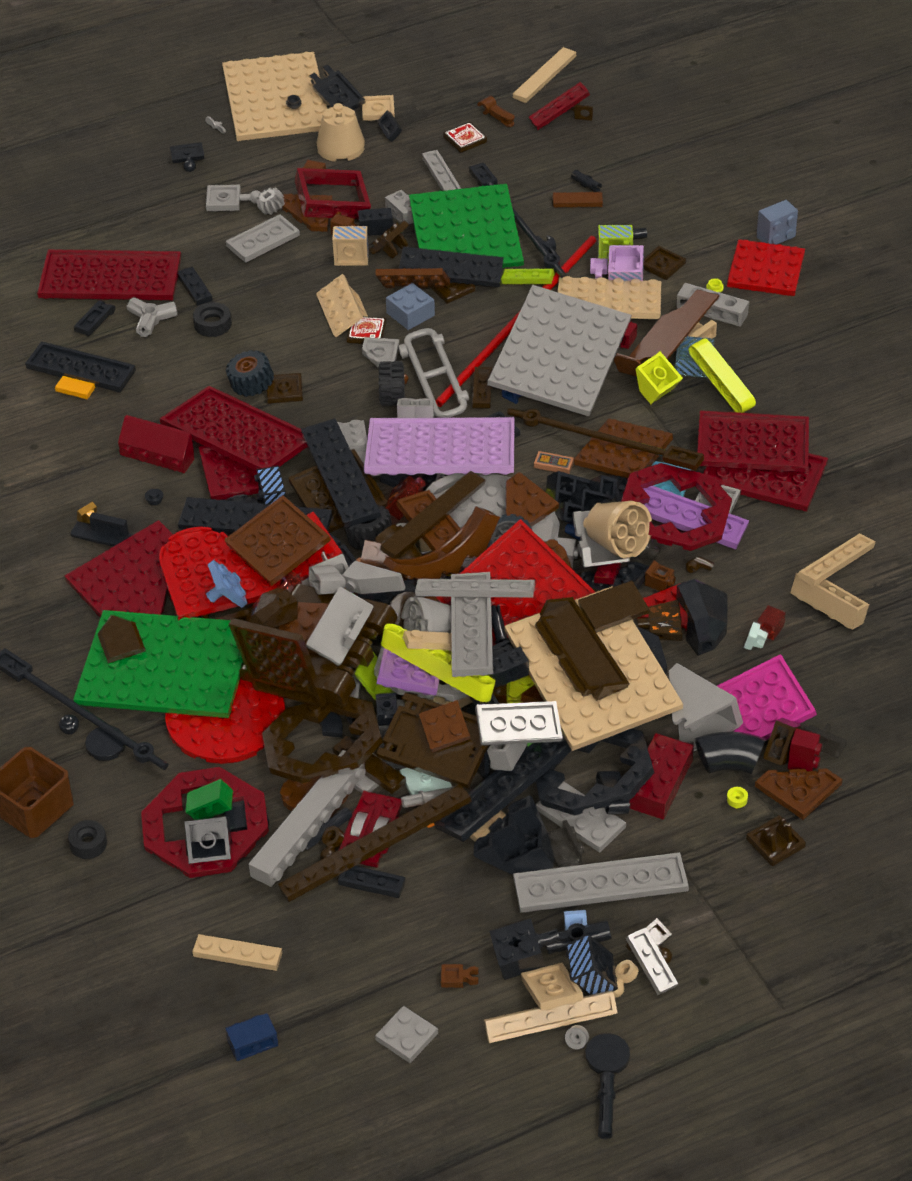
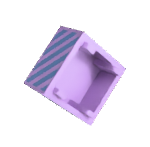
M609 245L608 279L621 278L624 281L639 279L643 281L644 246Z

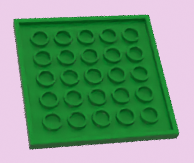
M507 184L409 195L418 248L504 257L503 268L524 265Z

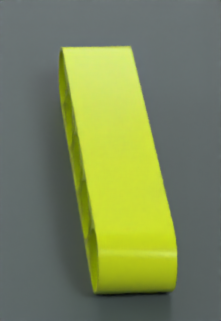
M703 338L689 346L690 356L736 413H744L755 406L756 401L753 395L708 339Z

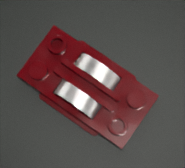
M363 791L357 808L354 809L345 830L344 840L339 850L399 818L398 816L402 808L401 799ZM389 848L359 864L378 868L379 859L382 858L383 854L387 853Z

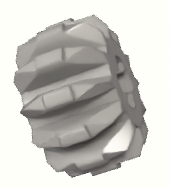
M270 187L268 190H264L263 193H259V197L256 198L257 207L265 215H272L273 212L277 213V210L282 209V206L285 204L284 196L277 188L272 189Z

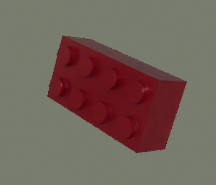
M655 733L648 747L655 773L636 795L629 800L630 809L664 820L693 761L694 745Z

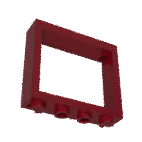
M297 168L294 182L304 217L333 218L337 212H341L343 216L358 219V211L371 209L361 171ZM306 184L355 186L360 202L310 200Z

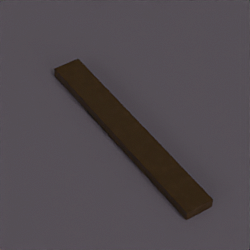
M472 471L467 473L380 546V551L391 558L397 559L484 486L486 480Z

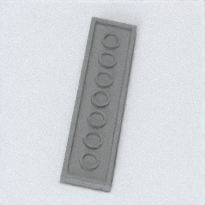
M490 572L451 574V579L491 580ZM451 597L452 677L493 674L491 597Z
M680 853L513 874L520 913L686 892L689 888Z

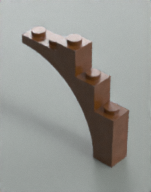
M475 506L471 516L461 530L437 550L410 559L386 557L383 564L390 571L402 573L409 580L415 579L416 581L418 579H440L442 573L450 575V573L458 574L466 557L470 559L478 558L486 550L500 517L490 510Z

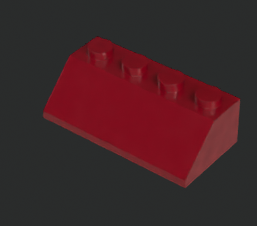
M129 415L124 417L118 440L120 455L181 473H185L194 461L192 435L190 432Z

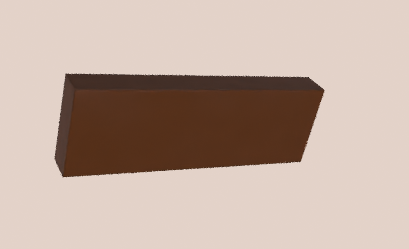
M602 192L553 193V207H603Z

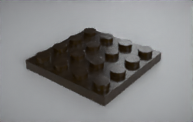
M352 449L351 452L376 504L385 508L389 507L387 505L388 501L370 474L364 473V463L355 449ZM317 466L288 477L289 483L304 507L332 510L333 516L328 532L331 533L344 527Z

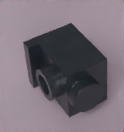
M396 693L376 694L378 726L390 725L397 711Z

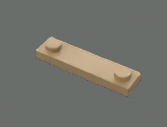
M404 630L403 639L409 649L452 650V633Z

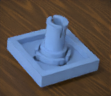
M214 560L211 561L208 567L215 587L206 593L208 599L214 603L224 595L241 608L247 604V600L245 598L246 593L240 585V577L235 572L231 573L228 571L225 565L218 564Z

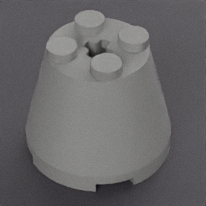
M410 597L407 599L401 614V618L404 619L403 627L405 630L452 633L451 605L424 597Z

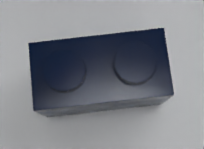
M268 1013L254 1016L247 1021L235 1023L226 1028L227 1041L236 1061L278 1046L277 1033Z

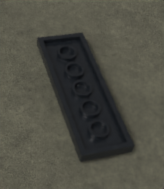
M403 247L399 269L443 268L450 278V282L500 287L504 257Z
M42 341L25 363L27 369L58 377L66 376L95 383L97 387L116 392L123 390L136 371V367L133 364Z

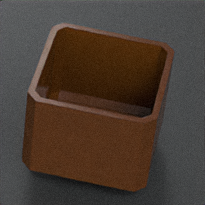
M32 747L22 748L0 767V818L29 838L38 837L74 805L68 771Z

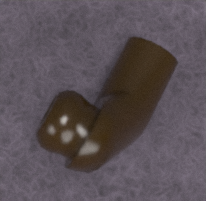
M698 556L687 562L686 569L689 573H694L700 568L711 571L714 562Z

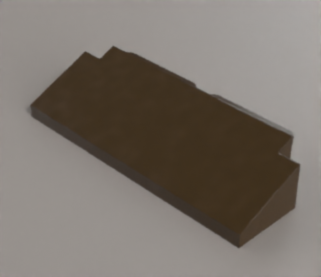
M573 597L547 600L540 612L541 617L535 623V628L550 651L558 657L559 665L576 691L581 693L583 697L592 694L595 700L598 701L628 688L629 681Z

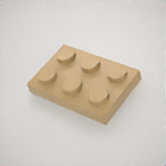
M563 963L521 973L522 982L541 1011L553 1010L555 1007L563 1005H573L583 1000V992L576 983L570 980V973Z

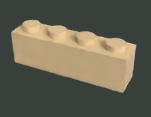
M799 573L796 574L791 594L799 600L810 604L814 609L820 610L831 619L837 620L852 630L864 623L869 607L868 603L826 579L813 587L799 579Z

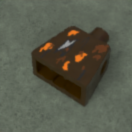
M677 600L648 607L649 617L637 618L638 627L650 629V633L658 636L660 640L683 641L680 604Z

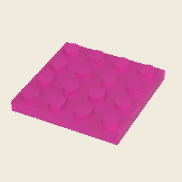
M781 654L717 686L737 699L743 724L733 732L754 734L768 740L776 720L785 718L800 724L817 715L815 708Z

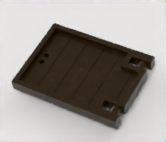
M405 692L402 698L405 704L404 706H398L383 738L385 746L384 748H378L377 757L456 785L460 784L462 787L469 789L489 746L481 745L477 717L462 712L471 739L432 752L419 713L442 706V704Z

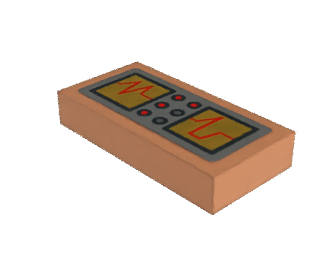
M539 451L534 462V468L570 474L574 458Z

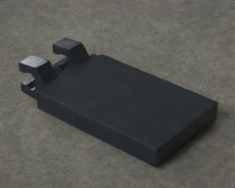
M328 64L322 67L325 71L323 74L326 77L323 80L315 72L309 75L312 79L310 81L313 84V90L330 108L334 104L340 103L345 107L355 110L366 103L365 98L339 70L334 72Z

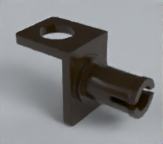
M579 102L568 110L574 111V119L589 121L593 119L592 106L580 105ZM581 110H587L589 115L583 116Z

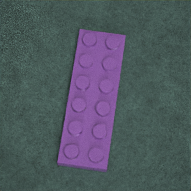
M655 486L644 488L645 492L650 496V501L643 505L647 507L653 520L664 524L671 521L676 528L686 532L707 524L702 518L701 512L710 506ZM729 513L722 540L716 543L737 549L748 527L749 520Z

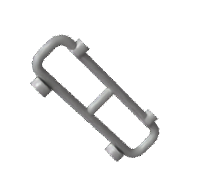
M430 328L409 333L404 339V344L398 345V349L402 359L410 357L426 398L434 400V415L438 418H450L463 413L466 410L469 396L466 390H461L442 344H445L443 335L437 334L435 330ZM430 335L443 363V367L423 372L411 341L418 337ZM447 373L460 406L443 412L437 406L427 379Z

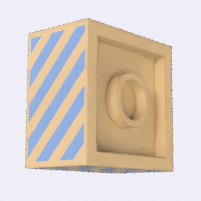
M367 226L333 227L334 266L368 265Z

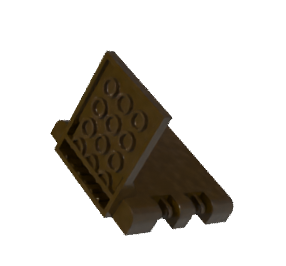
M296 584L290 592L298 602L330 604L335 593L319 595L314 587L303 584ZM363 599L372 604L373 609L341 665H337L317 653H308L303 636L300 634L278 629L279 626L271 628L232 618L229 622V627L244 662L239 670L240 677L244 681L252 682L254 689L257 691L323 707L326 701L344 706L356 687L352 677L354 671L351 668L355 669L359 665L369 666L374 658L371 648L373 642L370 639H376L377 636L382 637L384 626L396 623L398 619L396 611L388 604Z

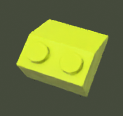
M661 351L636 368L639 391L650 404L673 390L683 379Z

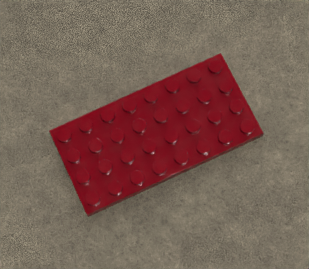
M48 249L37 292L38 298L117 300L132 299L134 297L139 300H173L181 262V251Z
M211 386L206 387L160 418L161 425L190 432L193 441L255 471L273 466L280 467L308 447L300 428Z

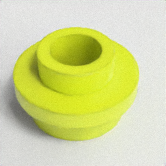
M711 279L706 285V289L719 293L723 291L724 287L719 279Z

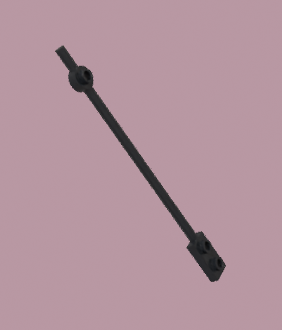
M484 162L469 167L470 174L480 186L498 185V179ZM512 207L515 221L544 256V267L554 269L560 278L565 277L566 273L560 267V256L548 252Z
M6 648L0 652V670L18 682L24 678L113 736L133 750L136 761L141 763L150 761L162 770L168 768V763L154 754L152 744L148 742L136 743L31 673L33 671L32 665Z

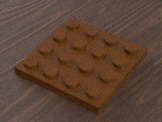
M610 418L598 430V432L665 449L673 440L672 433ZM591 438L574 458V465L629 478L630 473L650 467L659 455Z
M284 495L224 539L226 545L271 586L331 541L330 536Z

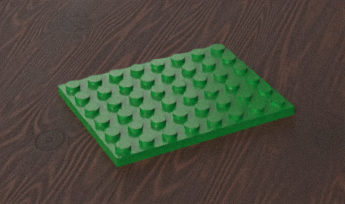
M103 610L73 701L83 706L229 718L240 680L239 670L244 664L229 627L231 620L183 617L178 621L177 616ZM110 615L133 621L137 626L146 652L108 663L98 638V632Z

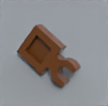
M441 964V987H463V982H467L470 985H478V977L471 976L479 975L478 967L473 966L463 970V964Z

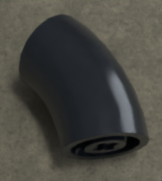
M731 731L711 733L695 738L698 754L709 774L722 770H737L752 774L766 741V738L754 734Z

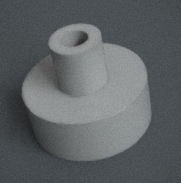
M580 1025L572 1026L565 1034L567 1045L573 1049H581L589 1040L588 1031Z

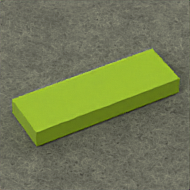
M505 269L501 282L502 284H551L555 273L554 269Z

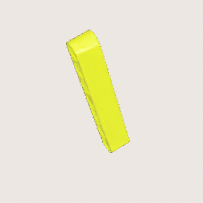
M386 624L384 626L381 641L382 647L480 702H489L491 700L495 680L488 675L452 677V655L443 650L409 649L403 639L404 628L396 624Z

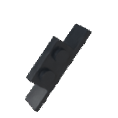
M94 512L89 517L90 524L77 521L71 531V537L113 547L134 535L128 532L127 520Z

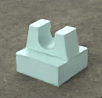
M753 622L744 648L749 650L753 646L763 648L768 633L759 629L761 624Z

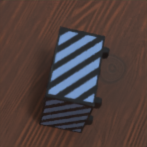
M279 466L257 469V475H254L259 487L258 494L256 495L257 501H261V504H272L282 495L286 497Z
M589 934L567 944L566 956L569 959L571 972L569 977L572 982L576 983L589 995L618 989L613 954Z

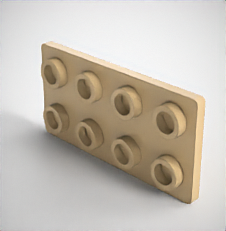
M343 274L316 293L335 337L361 320L363 316L368 317L359 295L349 286Z

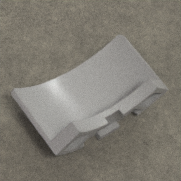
M590 511L572 513L575 535L580 537L578 551L580 557H582L584 567L630 561L629 557L621 558L614 555L588 536L583 522L588 517Z

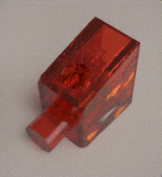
M408 476L391 490L385 509H388L390 514L400 520L404 515L396 506L397 500L422 492L426 486L425 481L420 477L415 480Z

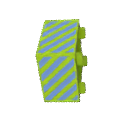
M598 225V258L608 259L609 264V245H633L632 225Z

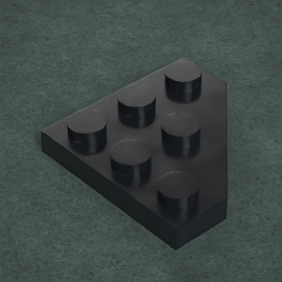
M638 562L627 563L626 567L619 568L613 585L595 583V573L592 574L591 571L583 572L580 577L595 592L629 581H633L636 588L639 589L645 581V572L650 566Z

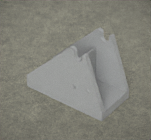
M678 663L669 670L670 683L683 703V709L672 713L673 724L679 727L680 741L694 744V751H696L695 738L717 732H732L743 724L735 696Z

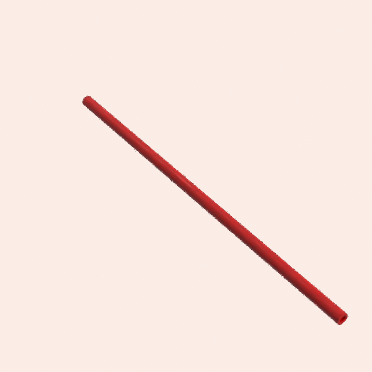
M590 236L561 266L566 274L596 243L594 236ZM555 273L552 283L545 284L542 288L552 290L559 282L560 276ZM520 311L457 377L460 387L474 373L475 367H479L507 338ZM452 384L435 400L438 407H442L455 393Z

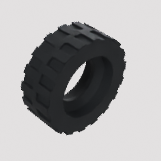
M219 302L200 305L193 312L195 331L207 337H217L227 333L232 325L229 308ZM209 317H218V318H221L220 320H218V321H216V322H206V321H204L205 319H207V318H209Z

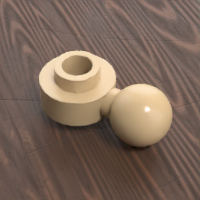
M631 960L620 962L615 969L618 989L613 991L615 998L623 994V984L633 981L638 974V968Z

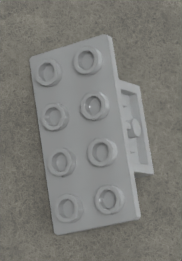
M339 587L307 641L306 647L333 663L341 665L370 615L373 605L346 589Z

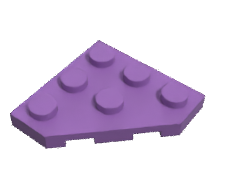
M384 648L377 684L384 687L400 688L404 691L420 692L424 695H437L439 684L437 677L430 676L426 671Z

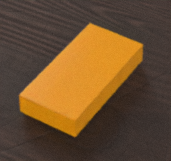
M62 376L55 386L56 392L88 399L95 389V383Z

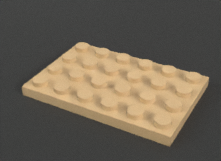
M559 277L558 293L632 315L631 318L660 319L661 281L654 279L648 281H641L639 279L624 281L621 278L609 280L606 278Z

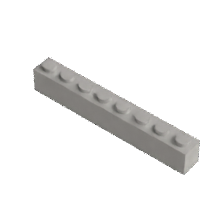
M343 750L339 756L341 757L346 751ZM364 763L357 769L350 770V768L338 770L339 774L324 778L320 777L251 860L249 870L252 878L270 887L281 879L283 872L294 863L296 856L305 850L307 843L312 837L317 835L323 823L330 819L332 812L340 807L346 795L353 791L355 784L363 779L366 772Z

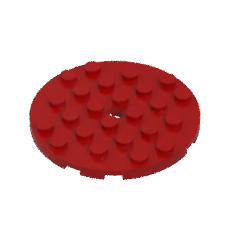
M240 677L229 718L165 713L167 732L172 742L176 743L183 753L194 759L198 757L206 759L208 763L216 764L239 762L256 756L258 751L265 748L262 733L285 710L283 697L257 691L254 689L252 682L244 681Z

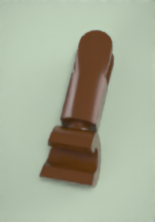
M488 96L477 103V106L485 108L483 114L487 115L490 113V115L501 121L505 126H514V114L498 106L493 96Z

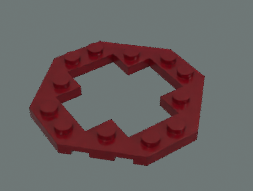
M664 463L630 473L621 501L649 503L650 496L645 492L644 488L670 480L679 491L696 487L712 505V507L701 512L702 518L707 522L706 525L680 533L671 521L656 527L649 522L648 535H651L650 538L656 539L657 543L682 546L684 550L688 551L722 540L732 498L713 476Z
M221 767L178 773L141 812L145 851L157 855L161 858V861L181 870L189 878L232 872L237 866V862L243 856L246 857L256 846L255 843L269 832L264 793ZM222 779L233 790L232 802L244 801L247 830L231 832V859L189 864L185 839L165 842L163 814L183 811L182 794Z

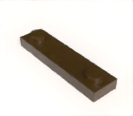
M346 736L333 747V753L339 756L343 750L347 751L355 741ZM372 754L364 762L365 776L389 793H395L406 783L405 776Z

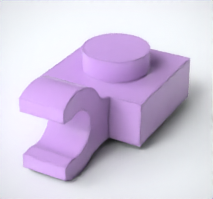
M591 258L590 274H595V279L602 278V274H607L608 259Z

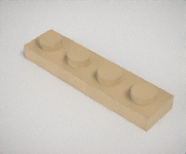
M198 934L193 949V957L275 971L278 969L282 956V948Z

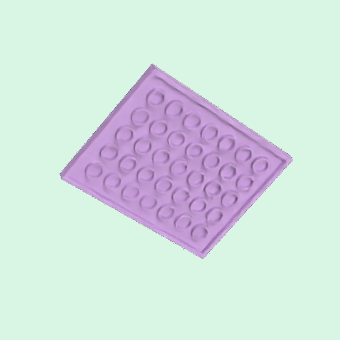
M514 417L370 418L364 465L365 474L396 475L398 473H406L408 475H415L417 473L433 475L435 473L452 475L454 473H463L466 475L470 471L484 475L491 473L503 475L514 473Z

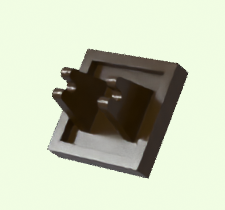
M404 220L400 224L396 222L372 242L374 246L369 249L372 255L382 249L392 259L397 256L398 252L391 241L401 249L407 247L408 243L401 232L409 224Z
M780 815L746 835V840L772 866H775L806 846V842L791 827V824L787 823L786 819Z

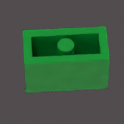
M219 779L188 792L186 813L194 820H201L232 809L233 790L222 779Z

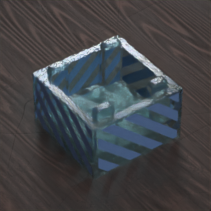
M687 336L678 346L675 369L680 375L708 378L690 356L688 350L689 346L703 338ZM706 338L714 346L715 339Z

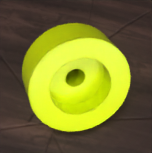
M733 787L728 791L727 803L731 807L742 808L747 804L748 793L744 788Z

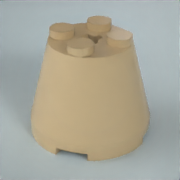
M340 103L334 104L333 107L323 112L317 138L318 153L323 158L335 162L336 159L347 158L349 161L360 156L364 151L365 140L355 111Z
M639 502L597 503L589 512L588 517L584 519L583 525L592 540L614 555L627 558L638 556L647 546L651 537L648 533L649 522L652 521L647 507Z

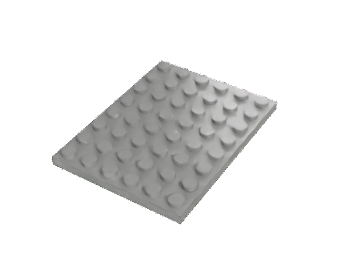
M532 285L488 379V385L590 416L632 315Z

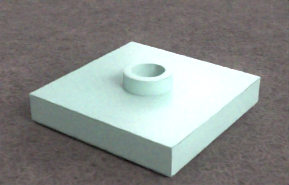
M410 768L400 770V773L406 777L405 786L410 795L418 794L419 791L428 792L452 787L450 782Z

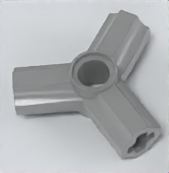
M133 297L127 305L128 311L140 317L136 332L141 337L151 335L154 326L159 323V320L178 316L174 302L156 306L153 303L146 304Z

